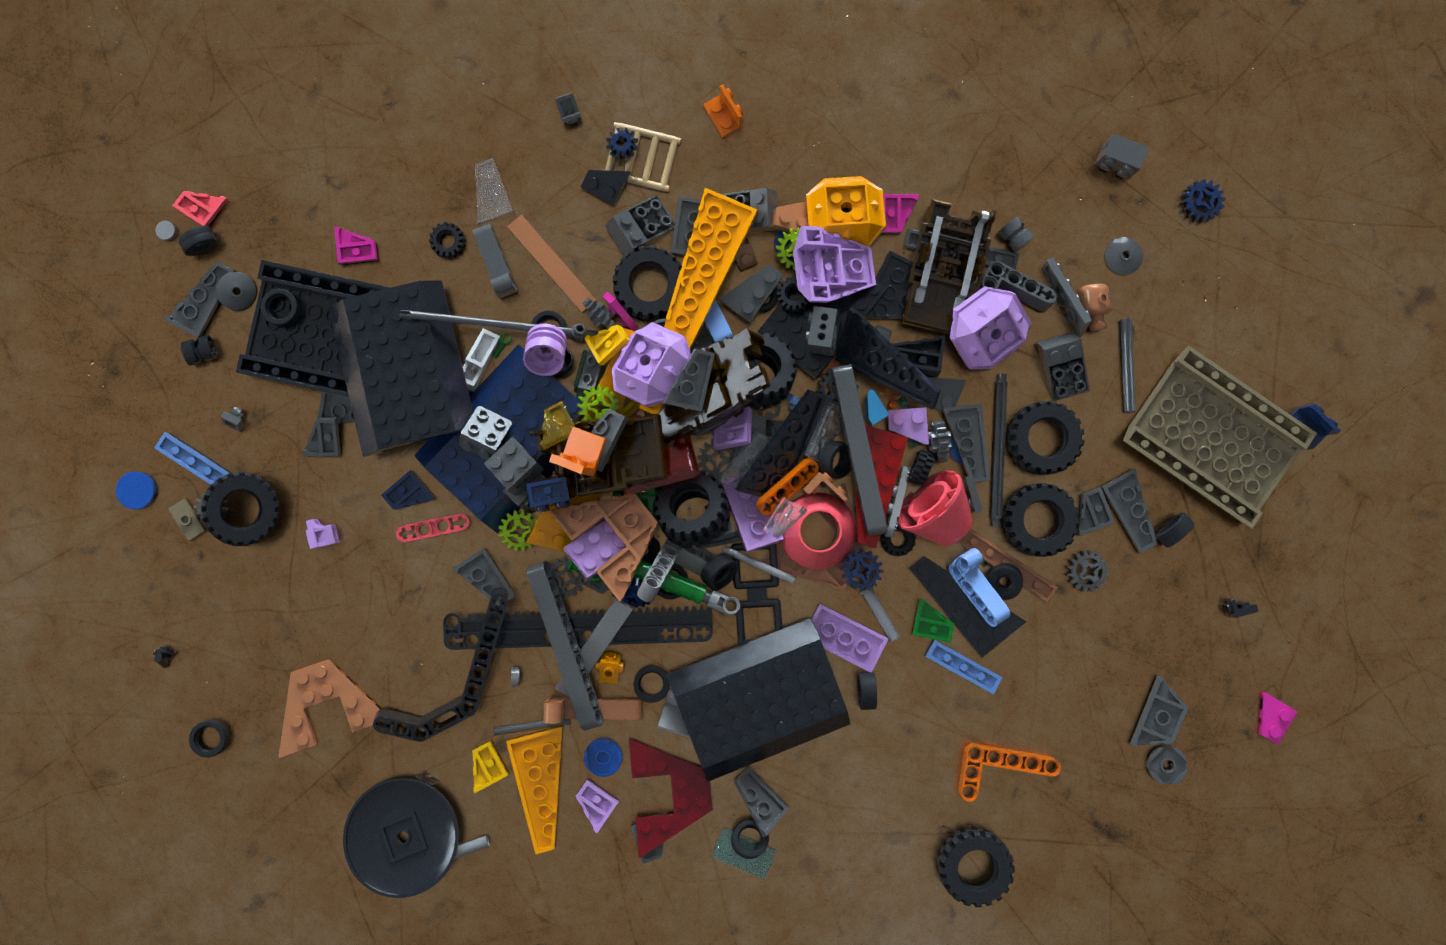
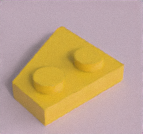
M619 325L612 326L608 330L598 331L597 335H587L584 337L598 364L602 366L630 341L623 327Z
M491 740L472 751L474 793L509 775Z

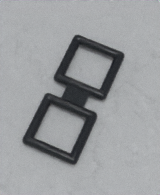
M743 543L731 545V548L736 551H746ZM776 543L757 549H769L770 566L778 569ZM732 557V560L738 566L737 573L733 578L734 588L737 590L747 589L748 597L747 601H739L740 609L736 614L738 645H742L754 640L745 639L743 608L773 607L775 631L783 628L781 602L779 599H768L767 588L779 586V578L771 575V580L741 582L740 560Z

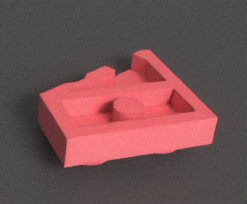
M183 191L172 206L200 226H208L228 200L224 196L214 197L204 193L195 194Z

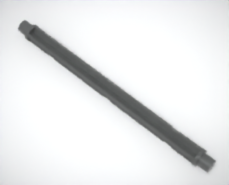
M1002 373L998 374V381H996L991 519L992 526L1000 527L1003 504L1008 382L1006 381L1007 374Z

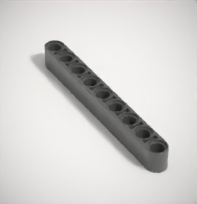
M851 364L831 368V374L867 537L887 533V525Z
M547 561L527 567V576L579 726L583 731L602 726L604 722L603 715L551 565Z

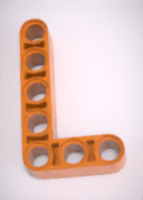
M970 743L964 749L958 793L967 802H972L977 798L983 765L1045 776L1058 775L1061 771V765L1050 756ZM972 749H978L979 751L978 756L975 758L970 757ZM992 752H997V759L990 761L989 755ZM1012 755H1016V762L1014 764H1009V757ZM1034 758L1036 763L1033 767L1029 768L1027 762L1029 759ZM1054 762V768L1051 771H1047V764ZM969 768H975L976 772L972 777L967 776ZM967 787L972 788V793L969 796L963 794L964 789Z

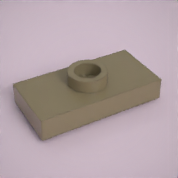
M184 498L168 509L188 541L207 531L202 522H200V519L195 516L196 513L187 499Z

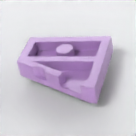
M588 779L576 795L586 817L593 826V830L598 833L619 801Z

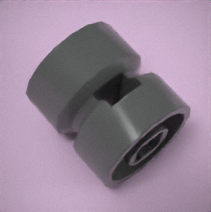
M1018 216L998 232L1004 240H1009L1008 245L1014 252H1017L1034 237L1028 228H1023L1024 223Z

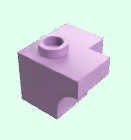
M318 519L306 521L308 530L305 531L310 549H319L340 543L335 524L324 526Z

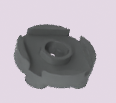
M1162 745L1151 752L1146 762L1151 777L1161 784H1177L1183 780L1187 773L1186 756L1182 751L1172 746ZM1170 760L1171 769H1164L1163 763Z

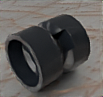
M208 334L198 337L196 341L191 339L181 343L183 357L189 366L201 363L202 359L209 361L217 358L215 343Z

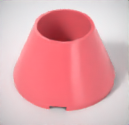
M952 470L942 471L927 478L924 486L919 488L914 494L910 492L902 503L898 518L900 527L942 546L952 545L962 539L972 527L973 516L961 476Z
M816 492L815 494L810 493L809 495L800 496L786 508L780 521L779 528L784 538L781 544L785 552L793 561L806 568L826 569L837 565L847 557L855 543L856 523L854 516L844 502L831 494ZM813 512L828 514L834 520L837 527V535L834 542L822 550L811 549L804 543L801 537V524L805 517Z

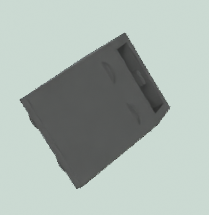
M769 188L722 194L758 210L748 232L778 230L771 227L773 210L777 207L776 191Z
M655 195L612 216L605 227L626 257L632 249L636 251L641 246L646 247L673 230L675 222L659 197Z
M1074 331L1037 342L1040 361L1053 401L1090 391L1082 340Z

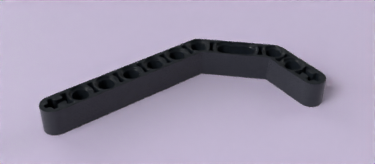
M498 587L491 593L462 696L422 717L380 709L377 711L373 721V727L377 732L423 742L476 713L508 604L509 594L506 589ZM498 596L502 597L499 606L496 605ZM491 614H497L499 618L492 619L489 616ZM492 632L494 636L487 637L484 633ZM487 650L489 653L483 655L479 651ZM480 667L483 671L477 672L474 669ZM476 685L478 689L474 690L471 689L469 686ZM470 702L473 706L467 707L465 703ZM453 711L456 713L455 716L441 723L433 721L447 712ZM403 723L406 727H400L398 724ZM417 728H423L425 731L419 732Z

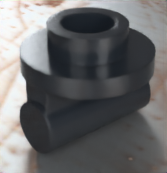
M158 647V649L153 651V655H155L154 661L162 668H167L169 666L168 659L172 658L174 653L170 651V648Z

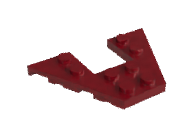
M629 739L632 778L671 775L674 814L635 818L638 855L641 858L713 810L710 781L707 782L701 767Z

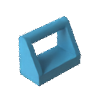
M868 391L864 396L865 422L868 426H873L889 416V413L875 391Z

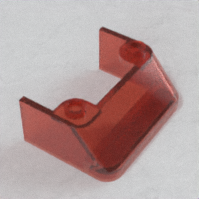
M690 434L675 439V443L672 446L664 448L668 479L631 485V489L623 488L624 494H634L698 476L700 471Z

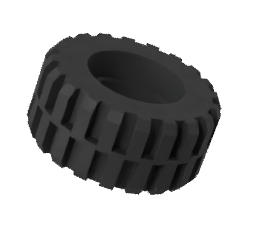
M650 245V248L641 246L636 251L632 249L626 257L623 256L620 259V264L616 265L615 275H613L612 281L616 299L630 316L636 317L638 320L654 322L657 319H665L682 265L676 259V256L668 253L664 248L658 249L656 246ZM656 267L664 272L668 280V287L660 299L643 301L634 294L632 279L640 269Z
M768 333L761 335L765 341V344L759 346L762 356L759 358L749 352H746V355L751 360L757 359L768 364L773 369L776 377L769 380L770 387L758 395L750 397L752 402L745 405V407L750 405L753 406V409H760V406H763L764 409H767L772 404L773 406L778 405L781 400L787 397L797 374L796 359H793L794 353L792 350H788V345L785 342L781 343L779 341L780 338L776 336L774 338L770 337ZM725 376L724 379L721 381L724 386V381L728 380L727 376Z
M1040 401L1023 408L1013 417V422L1007 430L1009 431L1007 442H1009L1010 446L1008 447L1009 453L1012 452L1014 456L1012 459L1020 464L1019 467L1028 470L1032 474L1049 475L1062 472L1076 462L1075 459L1080 457L1082 453L1080 449L1084 446L1085 441L1082 440V435L1085 434L1084 429L1080 428V419L1075 418L1074 415L1076 413L1072 409L1068 410L1066 405L1056 404L1055 401ZM1041 420L1053 422L1061 432V447L1051 456L1038 455L1029 444V430L1033 424Z
M689 470L686 474L683 472L677 473V477L674 478L672 476L668 479L669 482L667 484H662L660 487L661 492L658 491L655 496V518L662 532L674 544L681 546L683 543L684 547L691 548L692 545H695L696 548L702 547L703 543L708 545L712 543L711 539L714 537L718 539L721 536L720 531H725L728 526L726 521H730L731 515L729 511L731 508L726 492L719 480H716L711 474L706 475L703 471L695 473L694 470ZM703 498L709 501L708 509L697 519L685 521L676 517L679 506L688 499Z
M245 472L226 474L215 480L207 488L205 495H203L201 505L203 523L209 533L225 544L231 546H250V544H256L270 534L269 532L274 529L276 520L279 518V501H277L275 491L268 482L257 475ZM245 491L256 498L259 505V513L252 524L240 528L233 527L223 519L221 505L226 496L232 492Z
M1039 483L1020 488L1019 491L1011 495L1012 498L1010 500H1007L1005 504L1007 507L1002 514L1004 517L1002 526L1006 530V538L1010 539L1013 547L1030 556L1046 557L1063 552L1067 549V545L1073 543V537L1079 531L1077 529V524H1080V518H1077L1079 509L1074 506V499L1067 495L1068 492L1064 489H1059L1058 486L1053 484ZM1036 502L1050 504L1057 514L1056 529L1046 538L1033 537L1027 532L1024 525L1025 511Z
M965 828V832H955V836L952 839L949 837L946 840L947 844L945 847H941V855L937 859L939 864L937 868L938 874L945 889L956 901H961L969 907L971 904L975 908L982 907V904L990 906L993 905V900L1000 901L1002 899L1000 895L1003 892L1005 894L1008 893L1010 890L1008 885L1009 883L1013 884L1014 880L1012 873H1015V866L1012 864L1014 860L1009 849L992 832L988 830L983 831L982 828H975V830ZM971 851H985L993 860V869L989 877L977 884L964 882L958 873L960 860Z

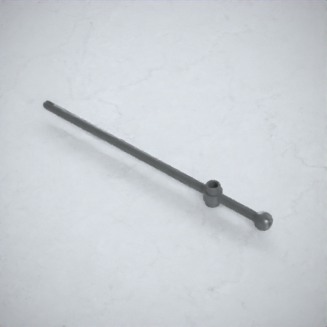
M401 310L399 312L401 313L399 316L402 318L529 331L532 327L539 325ZM581 323L574 325L572 328L558 327L565 335L571 336L575 342L582 341L587 335L594 336L598 334V331L586 330V327Z

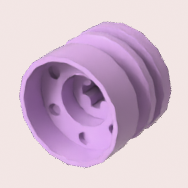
M539 324L532 327L527 334L523 355L524 365L527 369L541 376H551L558 373L563 368L567 345L565 333L560 328L551 324Z

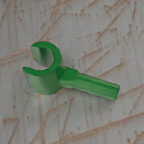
M505 332L500 335V344L492 357L497 358L504 346L511 344V336L508 341H503Z

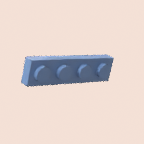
M167 432L163 433L154 447L210 485L218 478L230 474Z
M936 640L933 641L925 655L930 660L992 694L995 693L1003 678Z

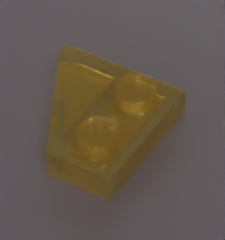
M563 401L544 410L545 421L542 427L544 434L543 440H541L543 449L545 450L569 438L572 427H575Z

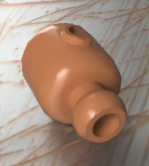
M1103 283L1082 286L1079 289V297L1084 309L1091 315L1092 321L1088 326L1090 331L1106 329L1107 323L1104 320V315L1111 312L1109 287Z

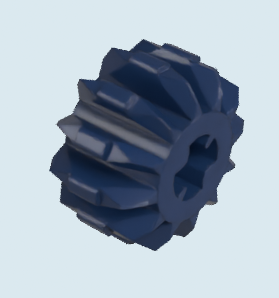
M619 127L616 134L611 131L610 135L612 138H606V141L609 143L606 148L611 150L610 156L616 155L617 160H620L621 156L624 157V160H628L627 154L633 157L634 152L632 150H638V146L635 145L638 142V138H633L634 132L628 133V128H624L623 132H621ZM620 141H624V147H620Z

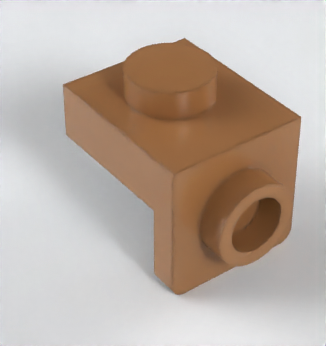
M745 238L735 258L740 270L758 263L751 243L747 238Z

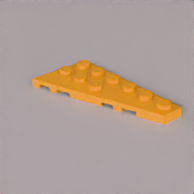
M563 726L506 741L535 854L555 849Z

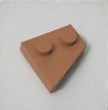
M806 202L779 206L773 210L772 228L789 232V229L792 228L796 232L797 227L808 226Z

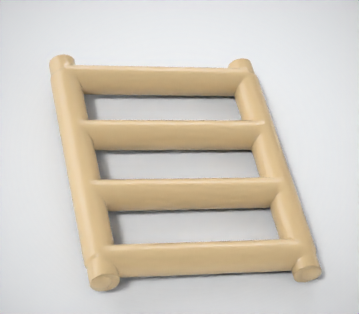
M614 122V133H617L618 127L621 132L624 128H628V133L633 131L635 134L633 138H638V142L635 144L637 146L641 136L652 138L642 178L633 177L630 174L626 183L669 192L668 181L677 145H680L682 139ZM659 140L670 143L660 183L649 180ZM632 150L634 152L633 157L628 154L624 171L632 173L637 150ZM610 152L605 170H613L616 155L611 157Z

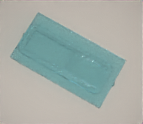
M723 827L711 856L765 879L777 850L767 847L763 854L754 859L742 858L732 848L731 836L733 831ZM741 834L739 835V844L747 851H754L761 844Z

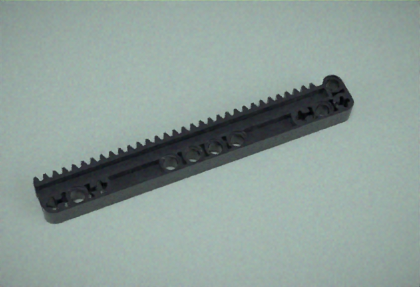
M701 605L699 610H697L693 606L692 610L689 611L688 607L685 606L684 611H681L680 606H677L676 611H674L672 606H670L668 611H666L665 607H662L660 612L657 607H654L653 612L650 611L649 607L646 608L645 612H643L641 607L638 608L637 612L633 608L609 645L706 642L711 639L713 634L712 608L707 607V610H704L703 605ZM580 609L576 610L575 614L573 610L568 611V617L579 646H583L587 641L584 638L585 631L593 632L605 615L604 609H600L599 613H597L596 609H593L591 614L588 609H585L583 614ZM519 611L515 612L514 615L512 612H507L506 616L504 615L495 648L552 647L551 642H548L545 638L547 631L540 611L537 612V615L535 611H531L529 615L527 611L522 612L521 615ZM458 612L447 614L443 620L444 645L450 650L475 649L476 645H472L469 642L470 635H475L477 639L479 638L485 613L483 616L481 613H476L475 616L474 613H469L467 618H463ZM491 614L489 616L492 619L499 618L497 614ZM451 616H455L458 619L456 626L450 624L449 619ZM692 627H696V631H702V628L705 627L706 631H710V634H707L705 638L702 634H696V638H693L694 631ZM673 628H677V639H674V635H668V638L665 639L664 635L660 634L664 629H667L668 632H674ZM682 628L690 630L688 638L680 636L679 632ZM485 632L484 634L487 637H491L493 633ZM453 637L455 639L463 638V641L457 642L454 645V642H450V639Z

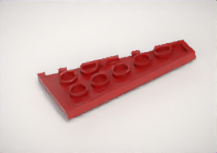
M865 425L884 516L886 517L908 437ZM855 485L857 543L876 549L880 535L867 537Z

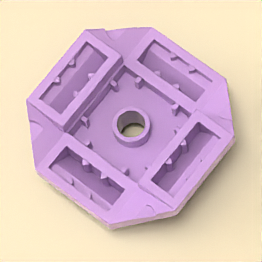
M984 286L953 309L950 339L966 367L969 369H991L1021 347L1022 342L1026 340L1027 332L1032 323L1015 293Z
M652 322L644 328L636 330L630 336V341L621 349V354L612 368L614 391L646 407L659 405L664 401L691 355L687 340L683 335Z

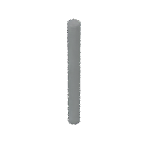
M725 546L723 549V553L793 584L796 577L728 546Z

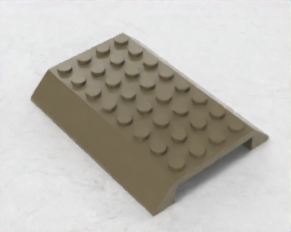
M1187 346L1170 365L1129 425L1123 441L1247 527L1253 529L1263 514L1260 509L1300 450L1307 449L1317 433L1192 347Z

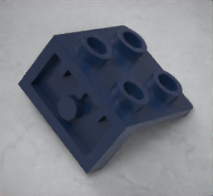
M1316 404L1299 406L1291 414V416L1317 433L1308 446L1310 450L1314 449L1327 435L1338 434L1341 431L1337 427L1338 424L1333 419L1328 418L1324 414V410Z
M566 477L526 484L530 507L538 512L549 511V507L556 506L558 509L569 507V503H573L569 495Z

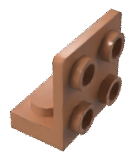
M826 472L823 474L817 473L802 489L807 495L810 493L815 494L822 487L820 484L822 482L842 502L848 500L845 497L847 493L840 486L835 487L831 483L833 479Z

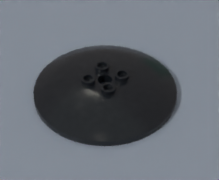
M410 778L387 780L368 789L351 808L343 832L344 854L354 876L369 890L391 898L415 896L435 886L451 868L459 844L458 822L449 801L433 786ZM402 831L408 834V840L405 843L399 840V834Z

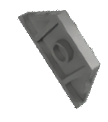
M1160 676L1156 677L1130 742L1132 746L1163 743L1174 744L1188 706L1180 700L1174 690Z

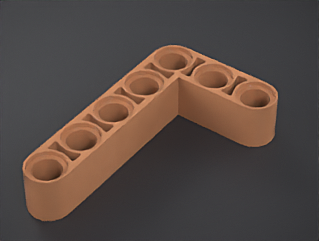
M554 697L548 698L544 702L543 723L557 724L561 723L564 719H577L570 698ZM597 698L604 720L642 719L643 700Z

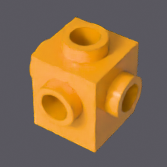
M607 652L601 655V659L596 662V671H599V683L618 684L619 675L623 674L624 662H621V654Z

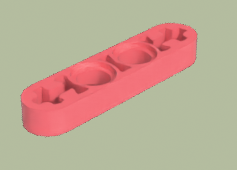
M455 514L406 524L396 530V537L401 542H410L464 531L470 527L471 519L466 514ZM460 517L466 519L467 523H464V527L454 525L455 529L452 530L450 518H453L452 522L459 521ZM442 520L448 524V528L444 532L438 529V523ZM423 524L429 527L427 535H421L419 532V528ZM412 526H415L416 538H414L415 534L407 535V539H405V536H401L404 528L406 531L414 530Z

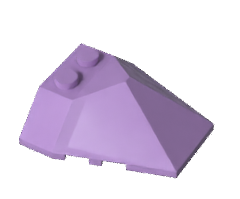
M800 227L793 254L798 290L809 302L827 303L876 285L871 247L851 239L848 241L841 238L839 234H831L824 231V228Z

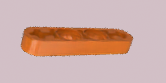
M810 458L802 460L757 500V510L766 516L772 514L818 473V464ZM798 476V482L791 485L792 478ZM784 489L783 495L777 497L778 490Z

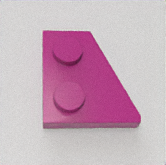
M883 194L886 228L882 233L900 234L919 198V194Z
M334 227L338 264L378 260L376 241L339 227Z
M608 291L602 295L609 304L607 308L614 316L617 314L621 318L619 323L625 329L629 328L635 331L639 328L616 298Z
M1263 692L1261 696L1263 698V707L1260 711L1261 724L1259 726V734L1278 745L1296 716L1297 711Z

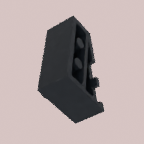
M946 335L911 342L892 343L925 376L937 378L941 373Z

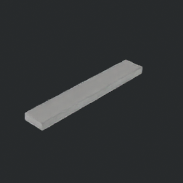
M615 598L580 650L588 674L633 610V607L624 601L620 603ZM561 677L555 689L569 697L563 677Z

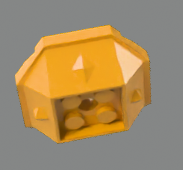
M862 176L826 178L806 194L808 226L824 228V231L828 233L839 234L843 239L848 241L851 239L868 247H871L873 242L886 228L883 190ZM848 208L850 212L845 213L841 209Z

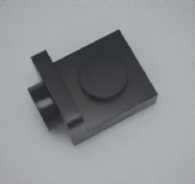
M1234 598L1225 599V611L1232 618L1259 612L1257 604H1249V601L1236 605Z

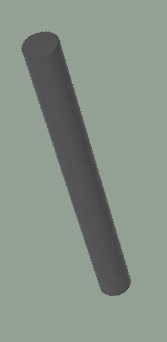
M564 719L561 723L557 724L537 721L493 728L495 736L571 725V719Z

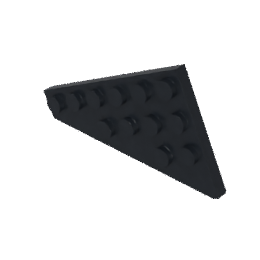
M889 251L875 278L888 291L865 319H903L907 303V292L910 289V285H907L910 278L912 261Z

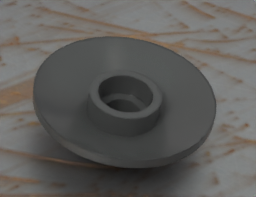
M1117 238L1105 250L1106 265L1115 274H1132L1142 264V249L1131 238ZM1123 252L1128 253V258L1123 257Z
M230 272L222 276L218 281L216 295L220 303L226 308L242 310L250 306L254 301L256 287L252 279L246 274ZM234 288L240 289V293L238 295L233 294L232 291Z

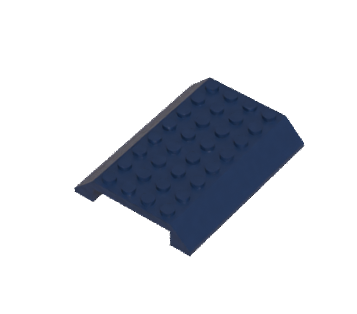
M518 344L470 395L473 412L478 406H482L512 422V426L499 445L498 450L511 437H514L543 467L544 470L541 474L544 477H551L553 471H555V465L549 462L551 455L545 456L543 452L538 451L537 438L530 436L529 432L537 430L546 432L561 431V426L572 425L582 421L584 415L578 414L582 409L577 407V404L582 403L552 375L541 376L529 371L523 361L524 349ZM455 432L430 438L414 455L416 459L480 521L498 534L501 531L498 528L499 525H504L501 519L507 520V513L512 516L514 515V510L518 512L521 508L503 492L505 487L484 464L487 460L458 446L460 434Z

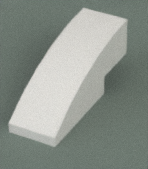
M484 328L467 355L463 366L467 387L473 392L477 388L500 339L499 335Z

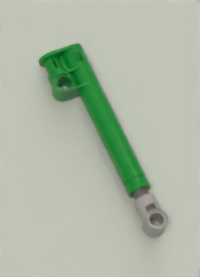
M570 560L567 571L574 570L581 573L574 562ZM641 560L634 578H639V580L643 581L652 564ZM673 572L668 573L661 586V589L690 601L693 600L697 604L704 602L708 604L707 607L722 612L729 617L736 615L740 609V602L735 597H729L714 590L710 592L706 590L707 586L699 585L697 582ZM593 576L590 578L595 583L603 581L601 577ZM726 603H734L736 610L728 611L725 606Z

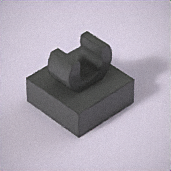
M234 407L231 414L226 411L222 413L220 418L224 425L238 432H241L244 427L242 421L244 414L241 413V409Z

